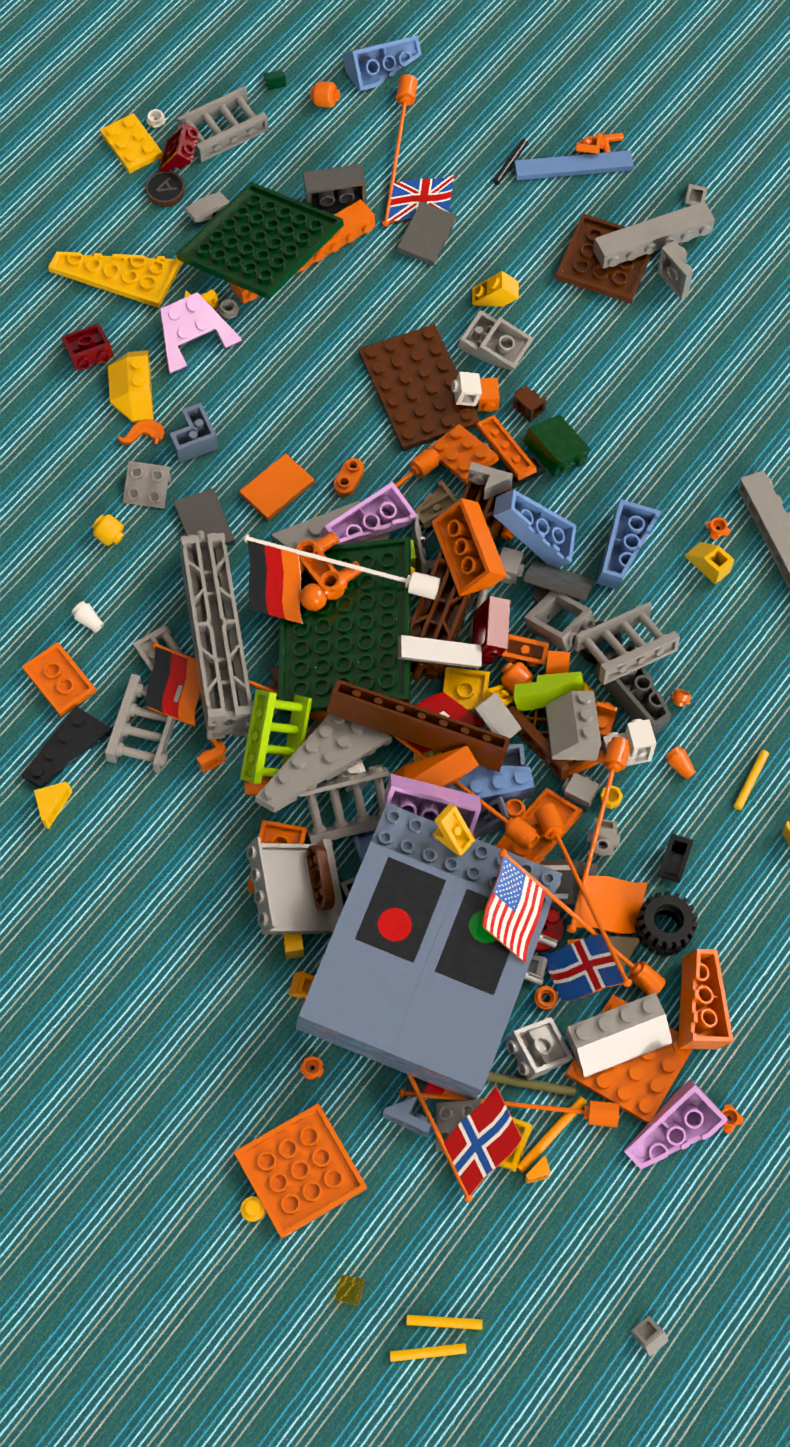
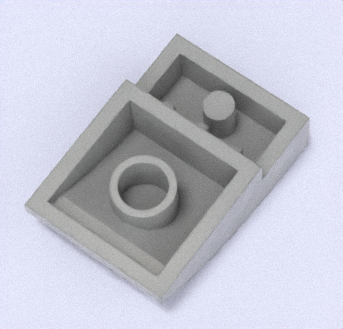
M480 310L461 337L457 347L484 362L514 370L534 338L501 317L496 320Z

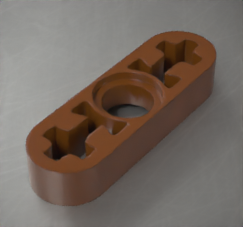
M311 845L307 850L306 857L315 906L318 910H331L335 904V894L327 851L323 845Z

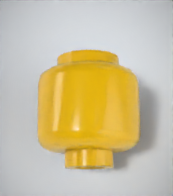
M110 514L99 516L92 525V529H94L93 536L105 546H110L113 543L117 545L125 536L122 533L124 525Z

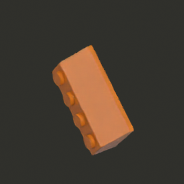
M461 498L432 521L459 596L492 588L507 576L478 502Z

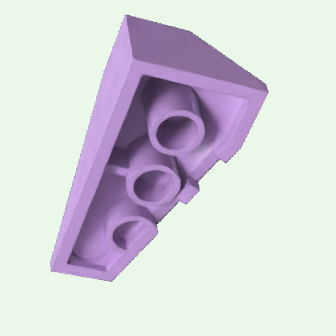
M689 1079L666 1102L654 1118L626 1147L624 1152L640 1169H643L668 1157L669 1154L690 1147L689 1145L701 1139L705 1140L711 1137L728 1121V1118Z

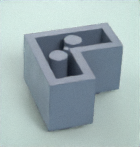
M202 403L182 409L185 428L170 433L172 448L179 463L219 449L217 435Z

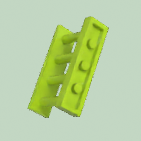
M256 689L240 776L241 780L261 784L262 776L273 777L280 769L264 767L266 754L283 755V766L305 742L312 698L295 695L293 702L276 700L277 693ZM274 708L292 711L290 724L272 722ZM270 731L288 733L286 747L268 745Z

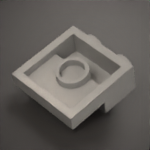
M676 241L666 243L662 247L657 273L682 300L688 297L693 271L690 265L685 263L687 258L686 250Z
M552 1017L514 1030L506 1038L507 1051L511 1055H515L518 1061V1072L522 1076H526L528 1081L545 1075L551 1069L567 1064L574 1059Z

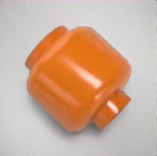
M318 81L311 88L310 98L317 107L332 108L335 106L336 101L340 99V90L337 89L333 82Z
M510 662L501 670L504 673L501 677V682L513 694L515 684L533 683V674L522 662L515 664Z

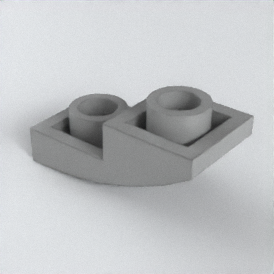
M221 192L214 193L190 204L185 208V212L195 223L211 220L213 213L220 212L229 201Z

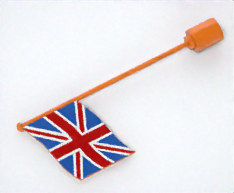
M409 74L400 76L398 81L396 101L402 105L385 220L382 221L384 227H388L390 223L412 220L421 201L447 212L450 210L454 175L437 179H412L394 183L406 106L414 104L418 84L417 78Z

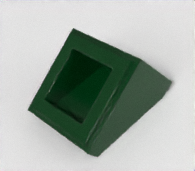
M282 70L263 74L268 90L287 86L286 76Z

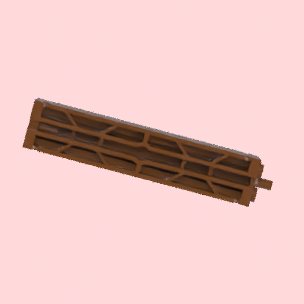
M469 481L462 498L479 503L494 544H496L503 524L493 516L496 497L511 491L512 486L511 489L484 500L486 485H477ZM440 549L430 576L440 578L439 589L435 600L420 597L411 619V636L457 642L476 592L459 596L443 551ZM411 660V679L419 681L422 672H424V676L429 679L442 680L447 665Z

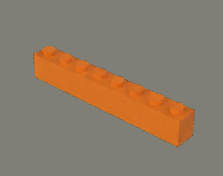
M361 199L334 214L343 219L344 226L298 272L304 271L308 266L321 261L325 256L338 251L342 246L355 241L359 236L369 233L375 228V214ZM230 283L231 290L243 304L259 296Z

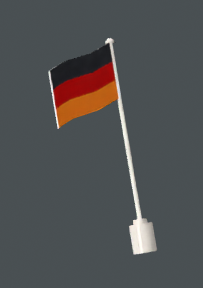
M249 534L244 536V541L248 543L250 558L249 599L251 609L256 612L303 624L300 611L301 570L299 555L406 583L405 588H408V593L435 600L439 589L440 578L414 571L406 579L249 537Z

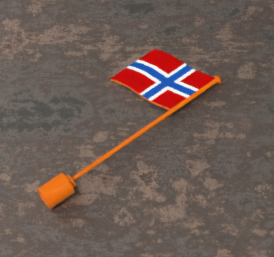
M407 1074L463 1191L464 1201L471 1202L473 1199L472 1193L485 1177L511 1156L519 1146L522 1137L497 1086H495L487 1099L463 1119L444 1142L414 1077Z

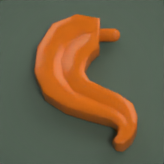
M147 419L137 422L126 437L118 436V441L123 445H131L141 435L145 434L153 439L154 444L157 445L159 441L163 440L165 432L161 424Z

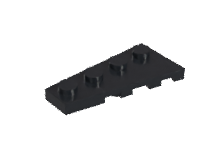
M75 706L22 773V777L40 789L45 787L60 775L65 767L70 763H75L80 758V755L89 748L92 749L96 746L98 741L104 736L107 737L111 734L112 728Z

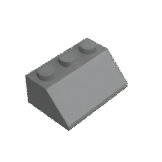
M570 691L546 704L545 710L551 758L553 760L597 761L601 737L594 691Z

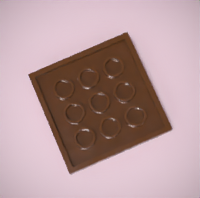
M582 214L557 270L555 279L631 304L652 254H645L634 260H628L614 267L603 269L593 251L595 238L626 227Z

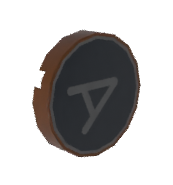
M162 171L155 173L148 179L145 189L148 199L153 204L169 207L182 200L185 193V184L178 174L171 171Z

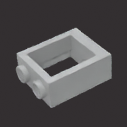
M555 591L547 594L524 617L531 633L565 652H568L575 645V638L579 632L588 630L596 624L590 608ZM561 609H564L577 618L560 632L547 623Z

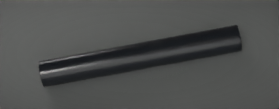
M526 139L520 141L493 179L494 184L499 185L509 172L514 161L518 159L528 145Z

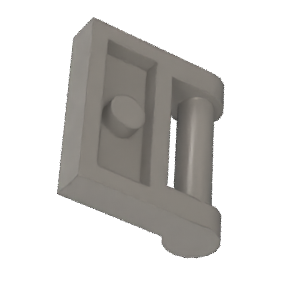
M162 626L133 643L134 648L151 673L155 660V650L152 648V644L157 640L163 639L169 649L183 654L170 635L171 631L168 626Z

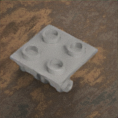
M129 461L123 503L164 509L168 482H171L170 467Z
M481 1099L436 1103V1126L444 1142L458 1124L481 1105ZM436 1137V1152L443 1151Z

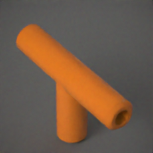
M623 133L602 135V137H605L603 153L611 152L609 142L623 141ZM598 135L586 136L585 138L593 139V143H597Z

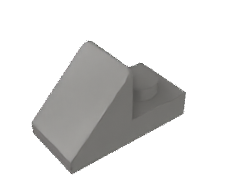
M471 462L468 480L477 485H486L484 500L511 489L512 473Z

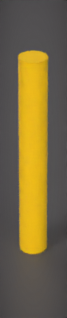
M760 751L733 805L735 809L742 810L769 756L767 751Z
M407 1315L406 1325L482 1330V1319Z
M466 1344L390 1351L391 1362L466 1354Z

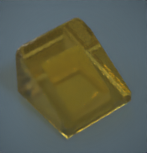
M341 1275L335 1300L359 1307L365 1279Z

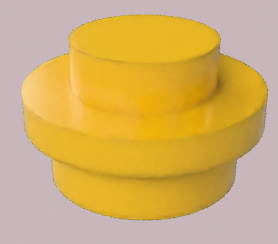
M251 1196L242 1202L240 1211L245 1220L256 1222L264 1216L265 1208L258 1197Z

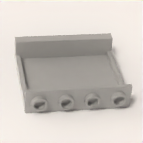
M260 837L253 840L247 846L246 854L250 861V878L254 884V901L258 908V923L261 926L262 935L333 934L344 904L331 839H322L317 844L261 843ZM311 845H323L327 851L335 894V904L331 910H318L315 906L306 857L307 850Z

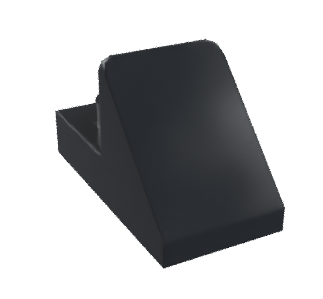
M671 833L658 877L680 883L694 842L693 839Z

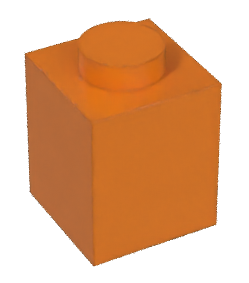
M498 377L481 378L482 395L477 403L478 411L491 412L499 410Z

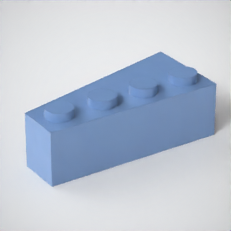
M514 489L496 497L493 516L546 564L560 568L572 563L576 525Z
M620 499L614 512L596 584L618 589L654 527L661 511Z

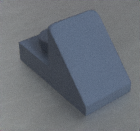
M417 1096L384 1109L383 1118L428 1138L432 1125L428 1122V1118L420 1114L411 1115L417 1103Z

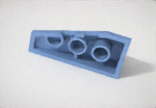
M418 35L342 53L345 71L359 91L379 86L388 77L393 76L395 72L422 55Z

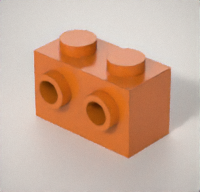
M508 634V649L502 656H505L506 661L517 663L518 659L527 661L526 665L539 668L540 664L545 665L549 642Z

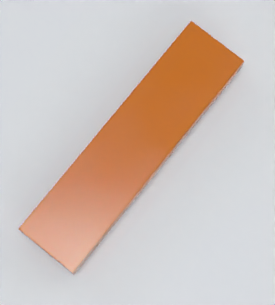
M495 415L476 423L477 430L518 481L537 472L536 466Z

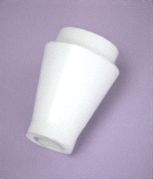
M82 601L72 610L74 619L91 629L94 633H97L103 627L104 623L99 619L89 603L86 604Z

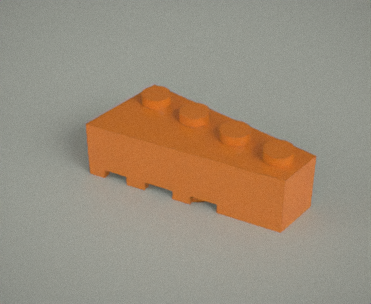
M696 949L682 958L678 1049L718 1050L734 1042L718 951L716 949Z

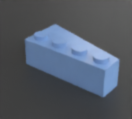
M479 765L459 780L462 785L475 795L480 796V799L487 804L499 796L503 797L504 803L510 799L522 800L532 798L535 789L529 766H501L500 771L497 772ZM455 784L449 787V789L464 792Z

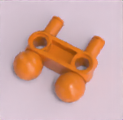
M331 531L317 541H301L296 549L326 557L324 552L340 541L336 534ZM299 555L301 575L305 569L315 582L306 585L301 590L300 602L307 610L318 611L326 605L327 599L336 600L344 594L348 582L363 572L347 567L339 571L329 562ZM354 561L352 563L354 565L360 566L357 561Z

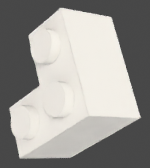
M650 719L632 720L630 723H627L625 733L612 732L603 737L604 754L612 737H622L629 741L630 752L626 766L652 761L656 740Z

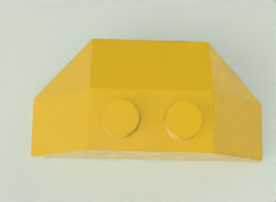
M149 350L127 352L108 366L110 403L132 423L147 419L154 421Z

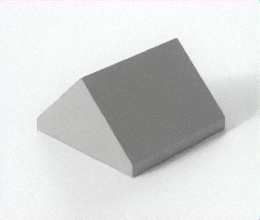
M496 692L472 707L491 732L512 738L522 729Z

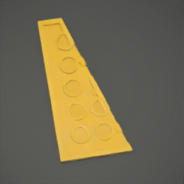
M56 252L48 269L49 272L160 308L183 262L179 261L177 257L176 259H165V256L146 258L144 255L113 254L112 256H102V253H94V256L82 255L80 252Z

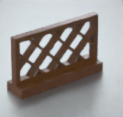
M513 705L508 708L522 728L516 734L561 781L569 776V771L586 761L573 760L569 763L567 760H553L551 758L549 734L546 731H538L536 728V723L547 724V718H537L538 710L546 711L545 707L534 709V717L524 716L522 714L523 711L519 712L517 707L515 708ZM602 742L599 752L604 749V744Z

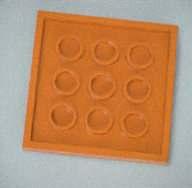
M612 994L602 1013L627 1004V1002ZM669 1027L672 1044L586 1078L583 1077L576 1059H574L565 1076L612 1103H619L620 1109L648 1124L657 1113L692 1049H678L679 1032Z
M319 1103L234 1151L238 1162L281 1239L367 1189L365 1182Z

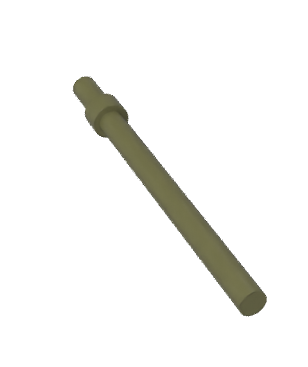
M489 1072L486 1080L575 1097L576 1087L533 1079L528 1081L527 1078Z

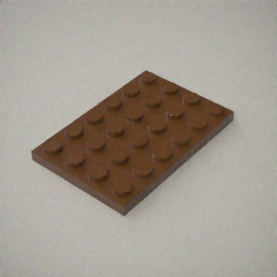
M435 324L358 349L360 358L402 451L439 440L458 424L469 430L475 428L476 423L480 422L473 406L456 404L455 394L452 392L451 387L458 373Z

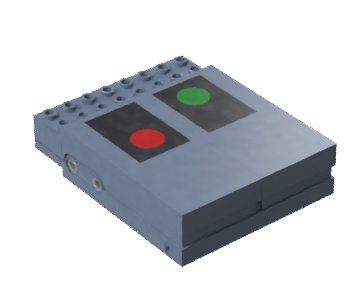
M387 803L306 999H301L299 1007L302 1009L295 1028L467 1099L476 1100L477 1096L483 1091L524 979L538 985H542L544 981L543 977L527 970L538 941L553 948L557 945L556 939L541 934L552 899L545 894L541 915L529 942L526 963H524L482 927L484 909L497 879L501 862L499 851L502 849L474 838L475 841L462 856H458L433 836L434 831L438 828L436 822ZM506 852L555 895L563 873L511 852Z

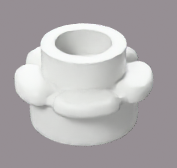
M154 109L148 113V125H152L153 128H159L165 124L166 119L161 110Z

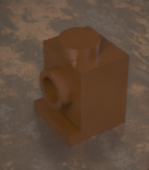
M527 386L520 387L514 393L513 407L529 422L545 410L546 398L544 396L540 398L534 390L531 391Z

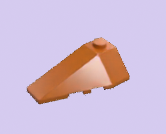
M464 746L405 764L393 774L449 788L479 766L469 747Z

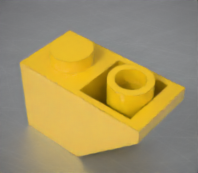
M503 271L472 288V304L474 306L504 307L519 298V282Z
M704 542L698 543L685 554V557L715 585L731 572L734 559L719 545Z

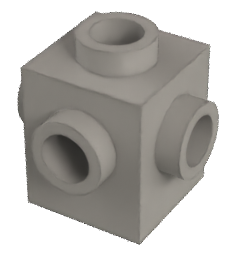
M598 818L594 820L593 830L588 829L586 843H589L590 847ZM602 819L594 850L596 855L613 856L614 848L619 847L620 834H617V821Z

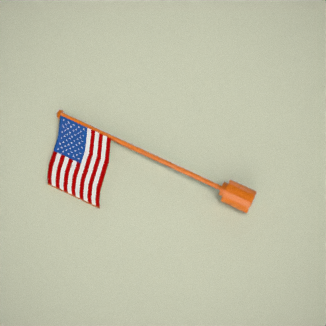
M502 849L499 851L501 858L499 871L484 909L482 927L522 962L526 963L529 942L540 918L545 894L593 936L599 935L506 853L507 850ZM614 948L617 957L630 967L629 979L647 995L652 993L657 995L662 990L666 980L645 961L633 964Z

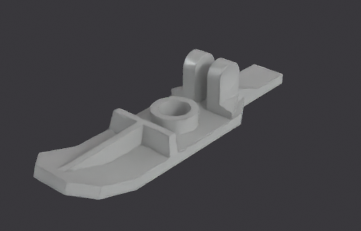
M416 513L418 517L412 525L411 539L414 541L417 572L427 575L431 573L435 560H426V550L422 547L425 537H422L419 513Z

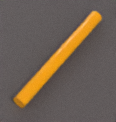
M580 1096L570 1108L582 1109L587 1104V1101ZM565 1112L519 1162L517 1169L524 1173L577 1114Z

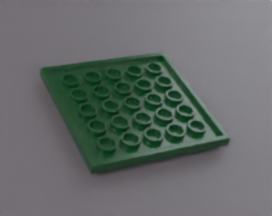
M250 182L176 253V257L181 262L270 300L344 226V221L340 217Z

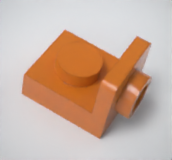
M598 131L597 143H593V139L582 138L581 141H577L576 151L599 154L600 149H604L605 137H602V132Z
M597 701L596 709L600 737L603 738L611 732L618 708L609 702Z
M210 739L213 749L203 751L196 758L198 767L203 774L226 762L225 752H227V749L221 740Z

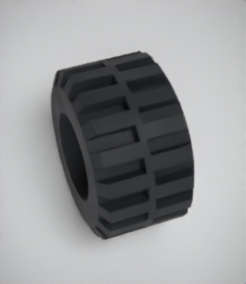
M665 891L664 895L658 892L654 897L650 896L647 898L636 917L637 921L635 923V929H638L636 935L637 938H642L640 943L643 947L647 944L649 946L648 951L653 952V950H656L657 955L661 956L664 952H666L667 956L672 955L674 951L677 954L683 948H686L695 934L698 924L696 923L697 913H692L695 908L692 904L688 906V899L685 897L683 900L680 899V894L678 893L672 896L670 891ZM660 914L672 917L678 925V931L674 933L661 931L656 926L654 917Z

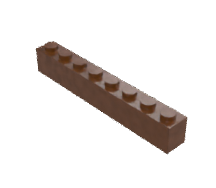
M337 679L332 691L326 713L442 753L468 746L480 766L497 772L501 769L511 739Z

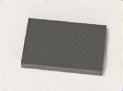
M421 201L397 247V252L434 266L457 221V215Z
M214 488L174 501V506L186 536L196 535V532L200 530L204 531L205 538L209 533H224L226 546L235 544L234 537Z
M535 560L525 573L523 580L524 582L586 601L595 583L594 579Z

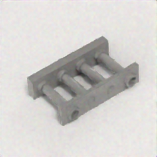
M245 86L177 118L178 128L184 122L194 128L206 122L214 133V136L205 140L198 131L196 149L201 163L269 131L267 115L264 112L255 115L246 103L248 102ZM240 106L248 120L238 123L229 110ZM223 114L231 128L221 131L213 118Z
M650 602L638 605L626 613L588 630H583L576 635L574 650L578 652L587 648L601 664L599 680L603 685L678 651L680 636L676 631L669 634H663L650 619L652 609ZM643 623L656 640L645 643L632 627ZM624 631L638 648L626 651L614 635ZM606 640L619 657L608 660L596 646V643Z
M131 674L105 755L107 762L115 764L118 756L122 757V755L153 762L154 772L159 774L161 767H165L168 755L166 751L176 719L154 710L138 707V704H136L138 697L146 696L147 688L142 684L139 675ZM178 685L173 700L175 702H178L183 688L182 685ZM137 715L166 722L163 734L132 727L129 724L131 717ZM131 735L160 742L156 754L126 747L123 744L125 736Z
M375 765L369 767V771L317 784V788L314 790H307L299 795L300 797L307 796L314 826L311 831H307L310 843L317 844L322 839L335 840L376 830L385 809V788L382 777L390 775L388 769L382 767V765ZM369 780L374 781L380 808L378 814L372 816L366 812L360 785L361 782ZM348 785L352 787L358 814L356 820L347 821L344 818L338 788ZM329 790L336 822H334V825L325 827V825H322L316 793Z

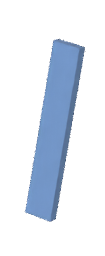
M631 150L514 161L517 181L631 171L634 167Z

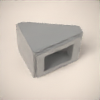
M688 184L684 204L694 205L705 201L708 187Z
M647 1316L630 1331L649 1356H652L668 1342L665 1331L650 1316Z

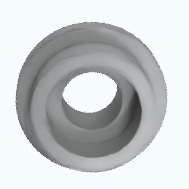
M225 299L219 305V314L225 319H232L239 313V306L232 299Z

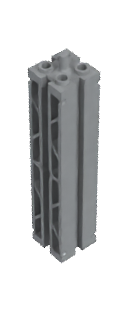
M200 530L196 532V535L181 536L180 563L207 740L225 738L227 734H234V737L248 736L253 705L227 546L225 544V534L209 533L205 538L204 531Z

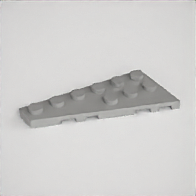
M329 714L256 795V803L275 813L297 800V796L307 790L312 791L317 788V784L322 781H329L354 766L356 761L362 757L374 754L375 750L382 745L387 746L392 743V737L386 733Z

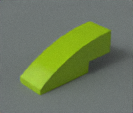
M582 672L537 675V682L515 684L514 700L517 710L521 712L543 708L546 704L570 691L582 690L585 688Z

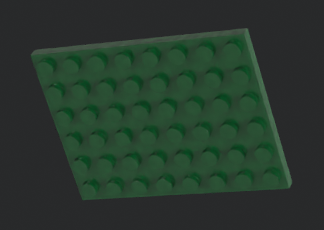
M409 537L335 545L324 552L327 558L350 564L357 561L361 567L407 579L408 575H411V540ZM332 564L333 567L339 571L346 568L344 566ZM305 569L301 575V590L306 585L315 583ZM363 572L348 582L347 588L340 598L336 600L327 599L326 605L318 611H309L300 602L303 624L280 618L278 700L293 702L295 695L312 698L310 712L327 710L332 691L337 679L406 703L411 702V660L398 659V637L400 635L411 636V594L408 593V588H405L406 583ZM278 709L280 715L292 713L289 710Z

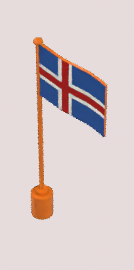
M544 804L535 811L534 815L545 838L557 840L602 934L578 940L554 952L541 954L542 957L548 960L546 967L561 1000L564 1002L579 1000L604 988L621 984L629 987L632 984V980L627 978L561 840L566 831L565 824L555 804Z

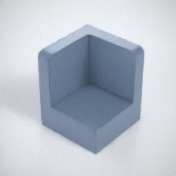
M509 744L502 766H525L524 745Z

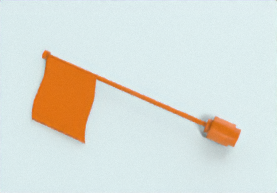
M612 737L607 745L603 764L610 771L582 877V884L604 930L616 934H631L636 932V917L642 907L648 882L635 883L609 876H588L614 773L625 769L630 752L629 741L622 737ZM579 889L574 913L591 928L599 929ZM572 917L566 931L575 933L577 928L584 927Z

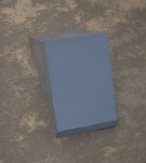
M499 796L488 803L489 806L509 820L503 797ZM482 807L473 833L476 837H481L505 830L506 824L485 807Z

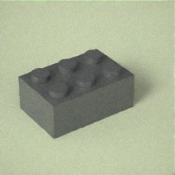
M362 164L303 172L306 204L330 214L338 213L360 199L367 205L366 180Z

